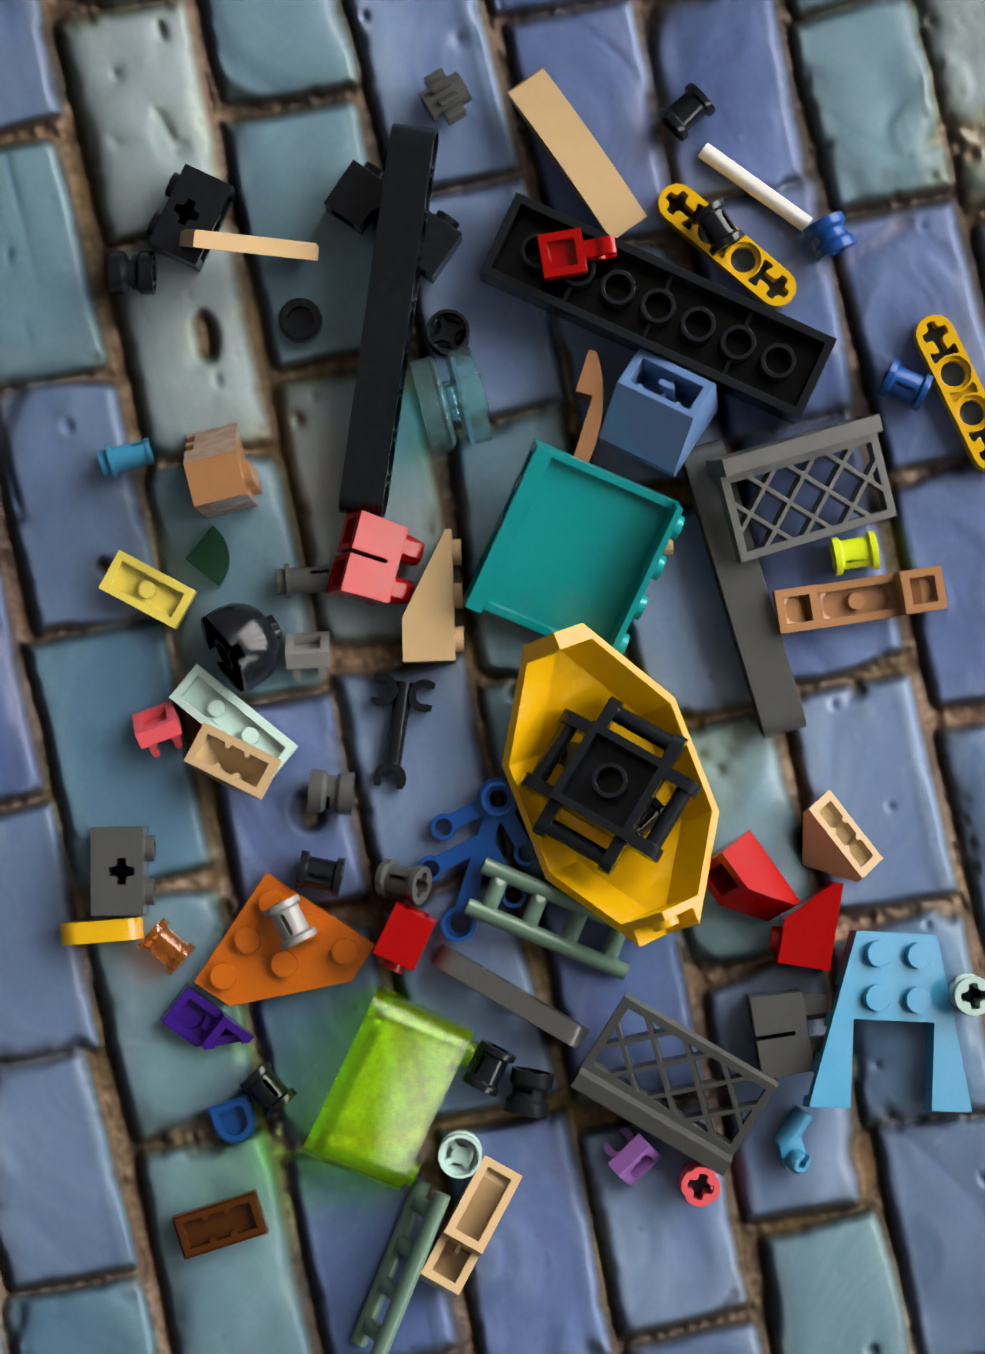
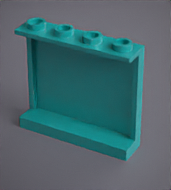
M534 439L463 596L464 606L480 614L484 609L545 636L584 623L623 655L630 639V635L626 631L632 619L638 620L646 607L648 596L644 593L651 579L657 580L664 569L667 557L662 554L669 539L675 541L685 522V516L681 515L683 508L677 500Z

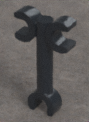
M387 673L375 674L374 679L387 682L390 686V692L384 698L371 696V702L379 706L389 705L393 702L384 763L377 767L374 772L373 781L374 785L380 786L383 773L392 770L398 775L397 789H403L407 777L404 769L401 767L410 704L419 712H430L432 706L419 703L416 695L421 688L435 689L436 684L426 679L419 680L414 684L395 681Z

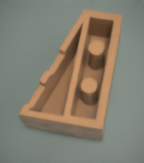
M237 423L186 436L188 443L185 444L186 451L184 452L183 466L193 505L200 513L209 519L258 506L255 495L263 494L257 469H254L253 464H250L249 459H246Z

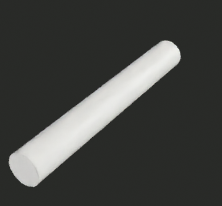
M709 143L699 153L698 158L801 232L812 221L813 218Z

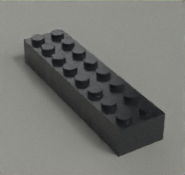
M516 192L482 265L480 281L634 352H637L639 348L715 383L717 390L793 425L801 419L834 347L836 338L616 237L614 238L617 258L587 261L589 274L545 281L537 235L580 227L583 240L609 236V234Z

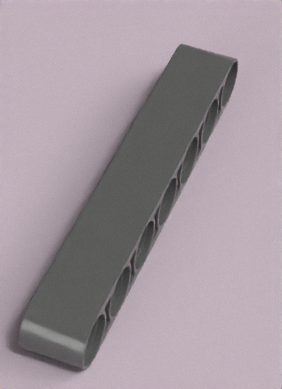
M722 439L694 446L682 465V470L757 723L763 738L766 739L806 727V719L782 636L778 633L776 616L759 559L756 558L742 563L736 562L716 478H709L705 460L727 454ZM736 482L730 483L735 502L743 506ZM738 512V516H739V520H740L741 517H742V514H740V513ZM747 525L743 536L746 548L749 550L755 548L749 525Z

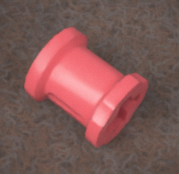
M697 1161L690 1162L681 1169L678 1184L688 1203L704 1207L717 1199L720 1193V1182L714 1171ZM700 1174H704L709 1187H701L699 1193H694L691 1184L688 1183L689 1180H697Z

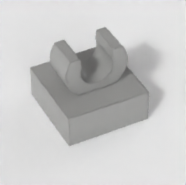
M330 631L287 633L285 642L286 670L293 669L295 681L302 682V669L316 668L319 681L325 680L326 669L330 667Z

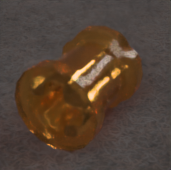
M163 918L137 947L142 951L146 949L150 951L166 966L165 972L171 976L195 950L196 946L193 943L186 944L168 927L169 921Z

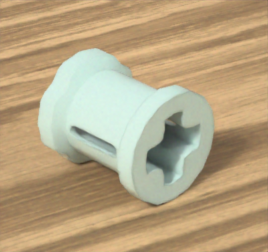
M969 973L957 975L948 986L951 1004L967 1015L978 1016L984 1014L985 980ZM969 984L980 990V996L973 997L972 1005L961 998L962 993L968 992Z

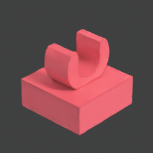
M173 700L132 714L135 737L141 749L149 747L152 756L157 758L160 756L158 743L171 739L177 750L182 748L180 718Z

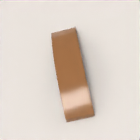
M588 349L574 397L590 401V405L574 456L590 462L600 430L604 394L598 354L596 351Z
M941 565L772 591L779 635L948 608Z

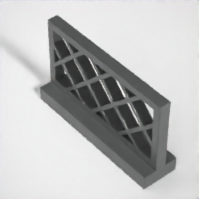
M879 414L856 416L705 460L709 478H716L737 563L746 562L897 516L877 434L883 431ZM866 444L870 461L864 472L861 473L846 462L854 447ZM842 451L839 458L832 454ZM818 457H823L835 465L825 485L807 475L815 459ZM803 462L800 470L793 466L795 464ZM781 468L796 476L786 496L768 486L776 470ZM842 470L859 480L849 500L832 490ZM764 474L761 481L754 478V476ZM745 480L757 488L747 508L735 502L730 483ZM803 482L820 491L810 512L793 502ZM867 485L878 492L882 510L868 513L857 506ZM764 493L782 503L771 524L754 514ZM828 497L845 507L838 522L832 525L818 517ZM789 508L806 518L799 534L796 536H790L779 529ZM738 512H739L740 514H742V517H741L740 520H739ZM853 512L859 515L858 517L850 519ZM752 520L768 531L759 547L747 550L743 533L749 521ZM814 524L821 527L811 531ZM775 535L782 539L771 543Z
M626 992L589 1053L583 1058L576 1069L570 1087L712 1171L724 1176L732 1163L734 1154L773 1096L779 1082ZM628 1008L644 1017L648 1031L625 1036L621 1019ZM654 1024H656L657 1026H659V1027H661V1028L655 1029V1028H654ZM616 1029L618 1037L609 1039L613 1031ZM669 1035L678 1037L683 1041L686 1053L663 1058L657 1038ZM651 1040L656 1060L633 1064L627 1044ZM620 1046L626 1066L610 1069L596 1061L602 1049ZM691 1046L695 1047L696 1049H698V1050H700V1051H695V1052H693ZM712 1057L721 1063L724 1076L701 1081L696 1060ZM689 1062L694 1082L671 1087L665 1067ZM658 1068L664 1088L647 1091L640 1087L635 1073ZM730 1069L734 1070L737 1073L731 1074ZM623 1075H628L630 1080L623 1077ZM750 1080L764 1088L757 1100L739 1103L734 1083ZM727 1085L732 1105L709 1109L703 1089ZM697 1091L702 1111L686 1114L677 1109L674 1095ZM666 1097V1098H667V1102H665L664 1100H662V1099H660V1098ZM749 1111V1113L743 1120L741 1112ZM735 1113L738 1130L731 1140L714 1130L711 1118ZM699 1120H705L706 1125L699 1122Z

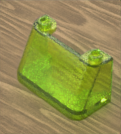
M380 985L301 1152L319 1161L400 1191L403 1184L411 1187L422 1164L415 1160L452 1079L460 1064L468 1067L478 1046V1043L471 1040L474 1029Z

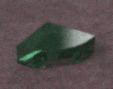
M212 525L187 556L186 560L221 587L229 572L230 553L224 537Z

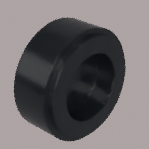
M292 299L282 307L279 313L280 329L285 337L292 342H310L319 335L322 329L323 319L317 305L308 299Z

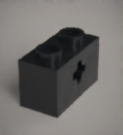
M185 164L181 174L175 172L167 185L165 196L169 199L163 212L156 211L148 225L146 235L150 236L148 243L151 248L166 257L201 272L210 249L179 246L180 232L183 229L219 232L237 195L233 185ZM194 207L198 219L196 221L189 219L184 226V222L180 217L181 212L190 213Z

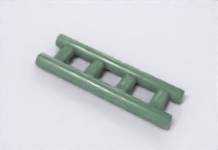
M488 857L484 858L479 873L490 877L491 880L482 902L468 898L463 909L464 915L624 980L629 970V963L617 958L626 936L555 885ZM507 885L531 894L522 919L498 910ZM547 901L571 911L562 936L538 926ZM587 918L611 928L602 952L578 943Z
M415 1177L350 1339L352 1343L361 1347H366L369 1338L372 1339L374 1344L370 1354H389L451 1198L445 1193L434 1191L430 1201L426 1198L431 1183L419 1177ZM418 1215H420L424 1219L415 1241H412L410 1236ZM404 1256L407 1261L397 1283L393 1278L401 1258ZM387 1297L391 1302L383 1322L380 1324L377 1318Z

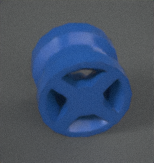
M842 211L829 214L803 229L806 239L812 240L816 247L814 255L818 262L836 256L857 243L854 234L847 232L844 226L846 218Z

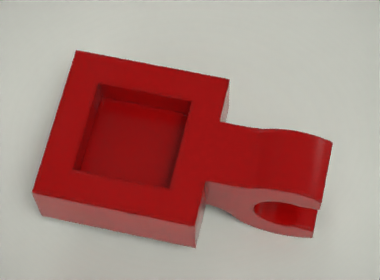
M581 227L537 235L545 281L589 274L587 261L617 258L614 235L583 240Z

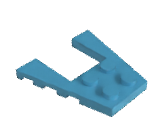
M849 930L835 982L838 988L832 1009L827 1011L824 1026H827L821 1050L816 1052L811 1070V1072H814L809 1094L804 1095L803 1106L851 1108L854 1019L927 1022L924 1110L972 1113L937 935Z

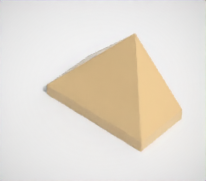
M205 722L183 760L188 765L227 788L262 800L282 762L280 759Z
M830 790L821 795L803 812V866L858 882L883 859Z

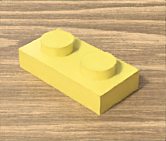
M118 550L98 587L176 630L197 594L196 590L121 550Z

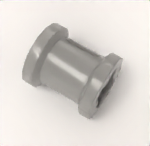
M298 894L263 911L265 918H271L282 939L280 944L282 951L318 933L316 928L310 927L298 905L300 901Z

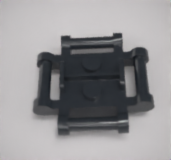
M613 696L608 700L597 720H593V722L571 710L564 709L558 719L561 725L532 773L527 772L520 783L528 791L548 800L532 832L542 838H545L547 835L598 864L597 869L608 876L616 867L626 846L646 859L658 863L664 852L661 847L689 799H695L702 788L701 785L691 778L673 769L675 763L685 750L689 739L678 733L675 736L667 733L623 708L624 703ZM615 722L664 750V754L661 758L610 730L611 725ZM575 733L582 734L584 736L555 786L547 783ZM666 782L673 786L675 790L645 839L636 834L635 831L663 783ZM561 809L612 837L613 840L609 847L606 849L557 821L556 818Z

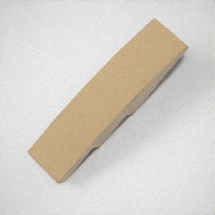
M541 67L507 92V95L552 164L559 168L579 201L586 205L603 232L618 238L647 217L603 149L544 68Z

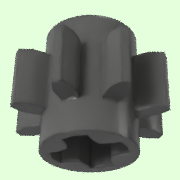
M440 68L424 77V84L427 88L418 93L434 122L444 117L450 126L467 116V110L464 105L472 101V97L457 72L446 76L443 69Z

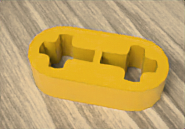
M142 916L59 923L61 945H80L144 938Z

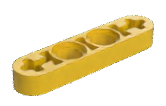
M675 183L663 189L658 199L657 210L660 218L760 304L778 310L791 302L796 293L797 285L795 278L787 269L746 235L733 246L712 256L709 251L711 245L702 242L698 236V224H692L690 230L683 225L688 222L689 218L679 210L674 214L669 213L670 202L667 198L671 196L673 199H677L680 195L685 197L684 207L692 215H694L696 208L701 210L709 203L684 184ZM745 249L753 254L755 266L752 270L739 272L734 269L731 264V255L736 250ZM765 264L770 269L764 273V276L773 283L779 279L785 282L783 292L787 296L783 298L780 295H776L772 299L766 294L769 286L762 279H759L756 286L749 281L758 274L762 265Z
M935 314L926 316L917 324L913 331L915 348L928 374L934 376L932 383L971 463L976 469L985 472V460L980 457V452L985 449V445L981 437L972 441L969 434L977 433L985 428V390L949 319ZM930 324L934 330L941 328L944 331V335L939 339L943 351H946L951 346L955 352L944 356L937 363H934L931 356H936L940 353L936 344L933 341L926 343L923 339V336L928 332L927 325ZM946 363H956L963 369L964 380L960 385L949 386L942 380L941 369ZM971 401L980 405L983 410V419L979 424L968 425L963 422L960 417V408L963 403Z

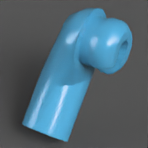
M795 1105L777 1131L774 1142L781 1165L788 1171L800 1174L809 1168L811 1161L810 1156L806 1154L801 1135L814 1117L797 1105Z

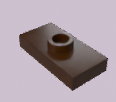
M257 1189L172 1216V1222L184 1260L267 1234L270 1231Z

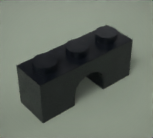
M353 160L325 200L326 211L363 235L369 224L378 218L384 171L368 161L362 166ZM438 210L436 214L429 211L420 272L421 276L432 283L435 282L462 242V233L457 230L460 224L441 210Z

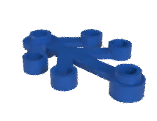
M493 777L486 780L478 789L476 801L449 815H437L432 820L430 829L433 836L439 840H448L454 836L457 828L480 817H483L477 835L437 856H425L418 863V865H423L426 861L432 860L438 864L439 872L432 877V882L442 876L444 871L470 858L456 905L444 913L441 921L444 935L455 942L466 941L475 932L476 919L464 915L463 909L468 898L476 900L483 877L479 870L484 858L488 857L507 865L494 840L500 822L515 846L513 854L516 862L521 866L528 867L538 861L536 853L534 858L528 862L522 861L518 856V850L521 846L530 845L533 847L515 813L518 806L506 778ZM495 790H501L507 796V801L502 807H495L490 803V795ZM439 819H447L451 822L452 830L448 835L443 836L436 832L435 824ZM521 891V900L517 903H510L506 900L504 892L501 900L509 908H518L526 901L527 894ZM456 915L464 916L467 920L466 929L460 932L453 930L450 925L451 919Z

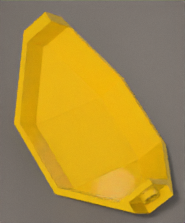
M584 623L554 632L524 645L501 765L545 879L640 947L668 933L700 924L719 810L675 697ZM613 696L624 703L623 708L673 736L678 733L689 739L685 750L675 763L673 769L691 778L701 785L702 788L695 799H689L661 847L664 852L658 863L646 859L626 846L616 867L608 876L597 869L598 864L548 835L542 838L532 832L548 800L528 791L520 783L527 772L532 773L561 725L558 719L564 709L571 710L593 722V720H597L606 703ZM615 722L610 727V730L659 758L665 752ZM575 733L571 741L580 744L584 736ZM557 763L547 780V783L555 786L565 769L561 764ZM664 782L656 798L665 806L675 788ZM561 809L556 818L560 823L606 849L613 840L612 837Z

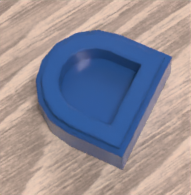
M249 1092L212 1105L206 1109L215 1133L224 1142L231 1144L242 1143L249 1139L256 1129L257 1115Z

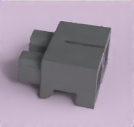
M798 988L778 992L746 994L751 1031L755 1036L753 1037L757 1069L773 1079L811 1071L816 1052H820L825 1034L809 1036L807 1021L826 1018L829 1009L826 994L815 992L802 993Z

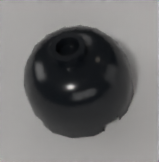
M230 603L211 611L201 618V628L208 648L210 650L216 647L223 661L216 663L237 691L246 692L253 689L272 675L280 660L281 651L278 640L283 637L282 630L272 615L265 617L255 607L244 603Z

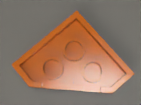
M266 872L194 983L229 1006L347 983L353 980L376 943L269 872ZM298 894L300 897L298 905L310 927L316 928L318 933L282 951L280 947L282 939L271 918H265L263 911Z

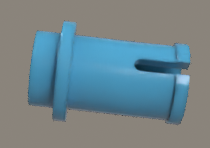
M148 437L110 448V445L107 444L104 445L105 450L97 451L104 477L112 475L113 478H118V473L155 464Z

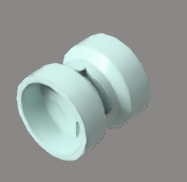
M456 1129L443 1137L438 1153L441 1169L447 1175L457 1179L470 1177L479 1169L482 1161V1146L474 1133L464 1129Z

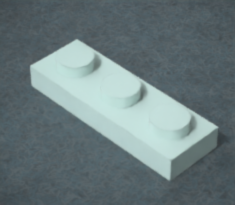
M197 663L169 696L171 700L202 725L205 722L280 759L282 762L276 774L299 747Z

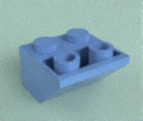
M639 348L617 381L598 437L599 441L675 478L718 411L716 384Z

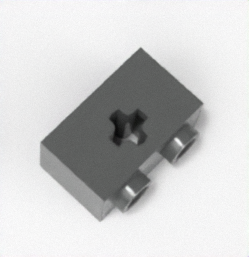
M148 826L90 828L91 916L146 915L149 913V905L156 904V880L149 879V862H155L156 838L155 835H148ZM123 858H126L127 866L134 867V875L128 876L126 883H123L122 875L114 873V867L121 865Z

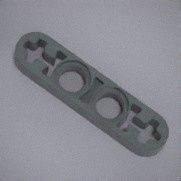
M445 944L441 945L431 962L440 970L576 1049L580 1048L589 1032V1029Z

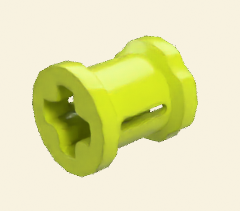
M867 531L863 537L839 540L837 537L830 538L829 550L835 576L843 575L844 570L870 566L872 570L880 569L879 548L874 531Z

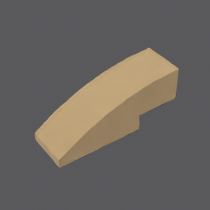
M486 1155L483 1156L479 1169L471 1176L428 1253L419 1280L453 1299L459 1296L479 1256L484 1252L523 1177L522 1175Z

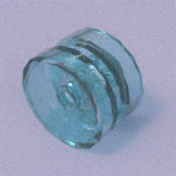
M469 346L447 352L445 358L449 376L447 381L442 382L437 362L431 356L409 361L433 455L455 449L457 441L452 422L459 420L465 441L471 446L492 441L487 413L490 412L481 374L476 372Z

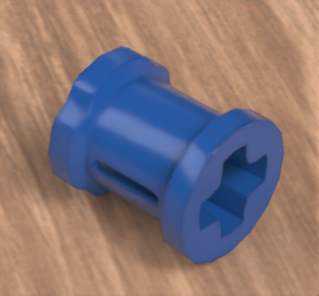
M893 358L877 394L881 396L890 394L911 404V409L917 412L930 389L934 376L930 374L925 376L919 375L900 366V361Z

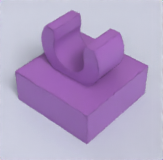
M623 1127L620 1132L626 1137L627 1145L621 1151H617L606 1143L604 1151L612 1158L607 1163L608 1166L618 1177L632 1187L663 1156L639 1133L635 1135L631 1130Z

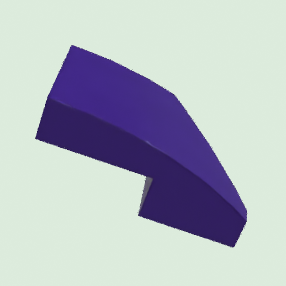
M187 983L160 1017L163 1024L194 1046H202L203 1050L241 1042V1044L250 1043L254 1038L253 1034Z

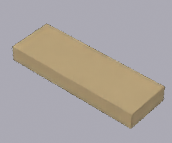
M183 229L180 232L179 246L318 261L319 246L317 243L197 229Z

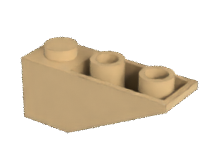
M452 529L444 530L402 616L404 664L456 662V652H464V626H455V609H463L462 583H454L453 565H462L461 539H453Z

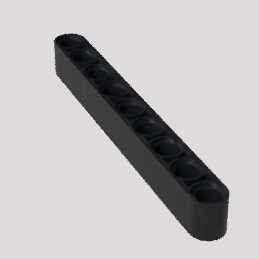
M393 123L390 132L340 489V513L347 514L363 510L384 518L388 505L439 144V130L434 128Z

